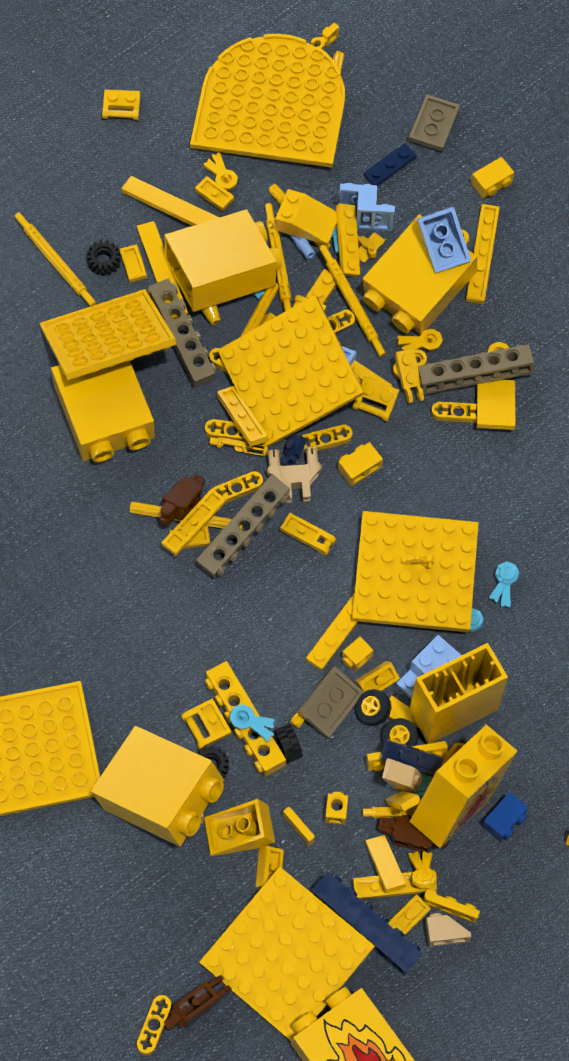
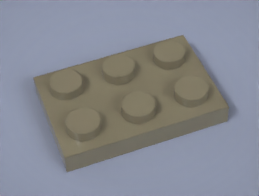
M426 94L408 141L443 151L460 105Z
M332 667L297 713L324 737L329 738L364 692L337 667Z

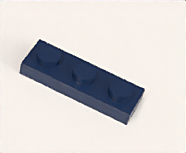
M404 143L366 170L363 176L371 185L378 187L415 160L416 154Z
M386 739L380 755L381 760L392 759L433 776L442 766L444 760L443 756Z

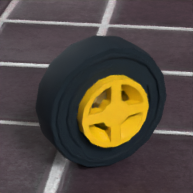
M376 689L367 690L361 694L356 705L358 717L369 725H379L385 722L392 709L388 695Z
M393 719L383 729V743L388 739L411 747L415 746L418 741L417 729L408 719Z

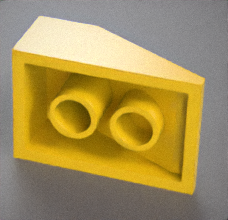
M288 189L275 218L276 231L328 245L337 225V214L335 210L312 197Z
M259 799L204 817L211 856L258 849L275 843L269 806Z

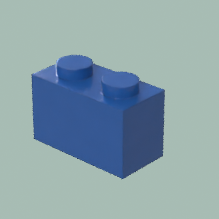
M509 792L483 821L482 827L499 842L504 838L509 839L515 831L513 829L517 823L521 825L527 818L526 812L528 807Z

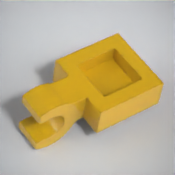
M333 23L330 27H326L322 32V37L313 38L311 45L319 44L318 47L324 50L325 46L328 47L339 37V26Z

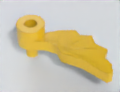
M358 236V242L368 249L369 257L375 258L377 251L373 247V242L370 241V238Z
M426 555V558L421 556L407 557L402 559V564L426 563L428 568H432L434 555Z

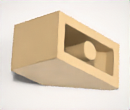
M392 759L386 760L382 778L393 789L416 793L417 788L420 787L422 782L421 773L409 765Z
M434 913L426 918L425 925L429 947L470 942L471 932L448 915L442 916L441 913Z

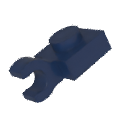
M289 436L284 450L286 455L281 458L280 464L296 465L297 456H302L307 439L303 436Z

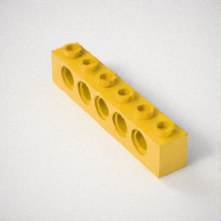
M227 661L206 672L205 684L209 690L214 691L216 695L214 698L218 706H223L226 711L224 715L228 723H231L230 714L232 709L236 707L229 704L233 700L238 701V705L243 704L251 707L254 715L260 717ZM222 684H226L229 686V688L226 690H222L219 688V686ZM235 727L234 732L239 740L242 739L245 743L244 749L247 755H252L254 758V766L258 773L262 772L264 777H267L286 766V759L273 737H270L269 742L265 741L261 736L257 739H251L249 735L256 733L250 727L244 730ZM261 750H267L269 754L267 756H261L258 752Z

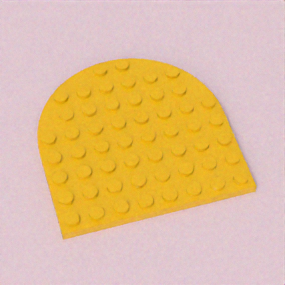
M264 34V37L254 39L249 37L233 44L222 52L213 66H210L205 76L190 148L333 168L345 105V86L341 72L333 59L320 47L307 43V40L286 34Z

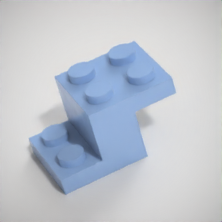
M340 184L339 203L356 205L357 229L392 231L395 206L388 204L376 205V185Z
M437 635L411 661L410 670L396 683V686L412 700L417 677L462 655Z

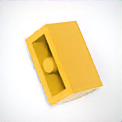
M500 157L473 173L471 185L484 199L495 195L501 188L510 186L513 182L514 171Z
M370 442L366 445L362 444L350 455L346 454L340 458L338 471L348 484L353 486L382 468L383 458Z

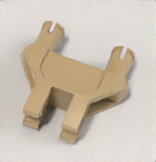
M311 447L305 449L307 464L281 466L280 451L275 449V457H273V450H269L267 452L269 467L266 470L269 477L272 474L290 488V498L285 504L292 503L291 489L300 488L302 501L310 502V486L322 471V465L318 462V448L313 447L312 454Z

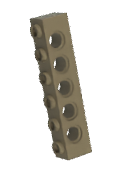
M168 278L148 286L150 298L176 339L177 345L173 346L193 388L195 389L214 381L215 373H217L216 367L213 362L210 363L208 360V351L200 343L201 337L199 332L194 331L192 327L194 325L193 320L185 312L186 306L182 299L179 300L177 296L178 290L176 285L172 284ZM165 299H170V300H172V302H171V303H165L164 300H165ZM178 315L180 317L178 319H173L171 316ZM184 330V331H187L188 333L185 334V335H182V334L179 333V331ZM189 346H193L195 350L190 351L186 348ZM201 362L203 365L197 367L194 363Z
M528 344L498 349L497 351L487 353L482 352L472 356H462L457 359L443 360L432 364L427 363L418 366L423 394L426 395L534 373V361Z
M272 474L196 559L197 565L215 579L217 575L220 577L226 571V565L230 561L234 562L240 554L238 551L243 546L246 548L251 543L253 534L255 532L259 533L264 528V522L268 517L270 519L274 517L278 511L276 508L288 501L290 498V488ZM272 495L275 497V501L269 503L265 501V497ZM259 509L263 514L260 517H255L252 512ZM242 524H248L250 529L242 531L239 527ZM235 538L238 542L236 545L230 546L227 544V540ZM221 552L225 557L222 560H216L214 555Z

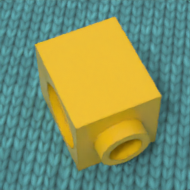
M359 637L343 650L342 661L347 668H352L356 672L373 657L374 650Z
M342 792L328 793L325 823L345 825L348 795H344ZM334 804L341 805L342 809L336 811L332 809L331 806Z

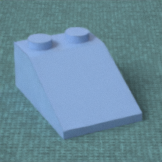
M449 207L416 219L435 273L471 261L454 207Z

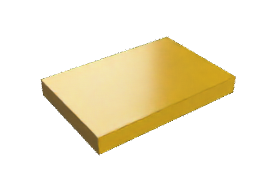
M497 380L477 384V428L515 430V380Z

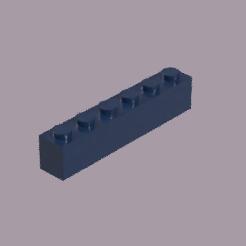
M327 872L312 889L311 893L375 946L374 950L405 976L421 957V948L412 941L408 942L401 930L398 928L393 929L388 924L389 921L382 914L377 915L373 911L371 904L365 900L362 902L356 897L358 894L351 887L346 888L341 884L342 880L336 874L332 873L331 875Z

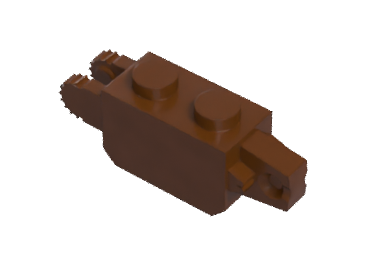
M197 474L191 478L184 477L174 485L170 493L165 494L162 500L163 507H161L160 511L162 515L160 522L162 524L169 525L174 519L183 520L201 500L205 478Z
M397 816V819L381 817L378 831L391 836V841L394 845L419 852H429L431 847L439 848L409 822L412 818L411 816ZM450 839L441 847V849L448 847Z
M219 975L209 983L204 982L173 1006V1010L170 1012L172 1016L164 1022L169 1031L178 1025L180 1028L188 1027L220 1003V999L232 990L228 985L218 993H215L213 988L222 983L224 980L222 975Z

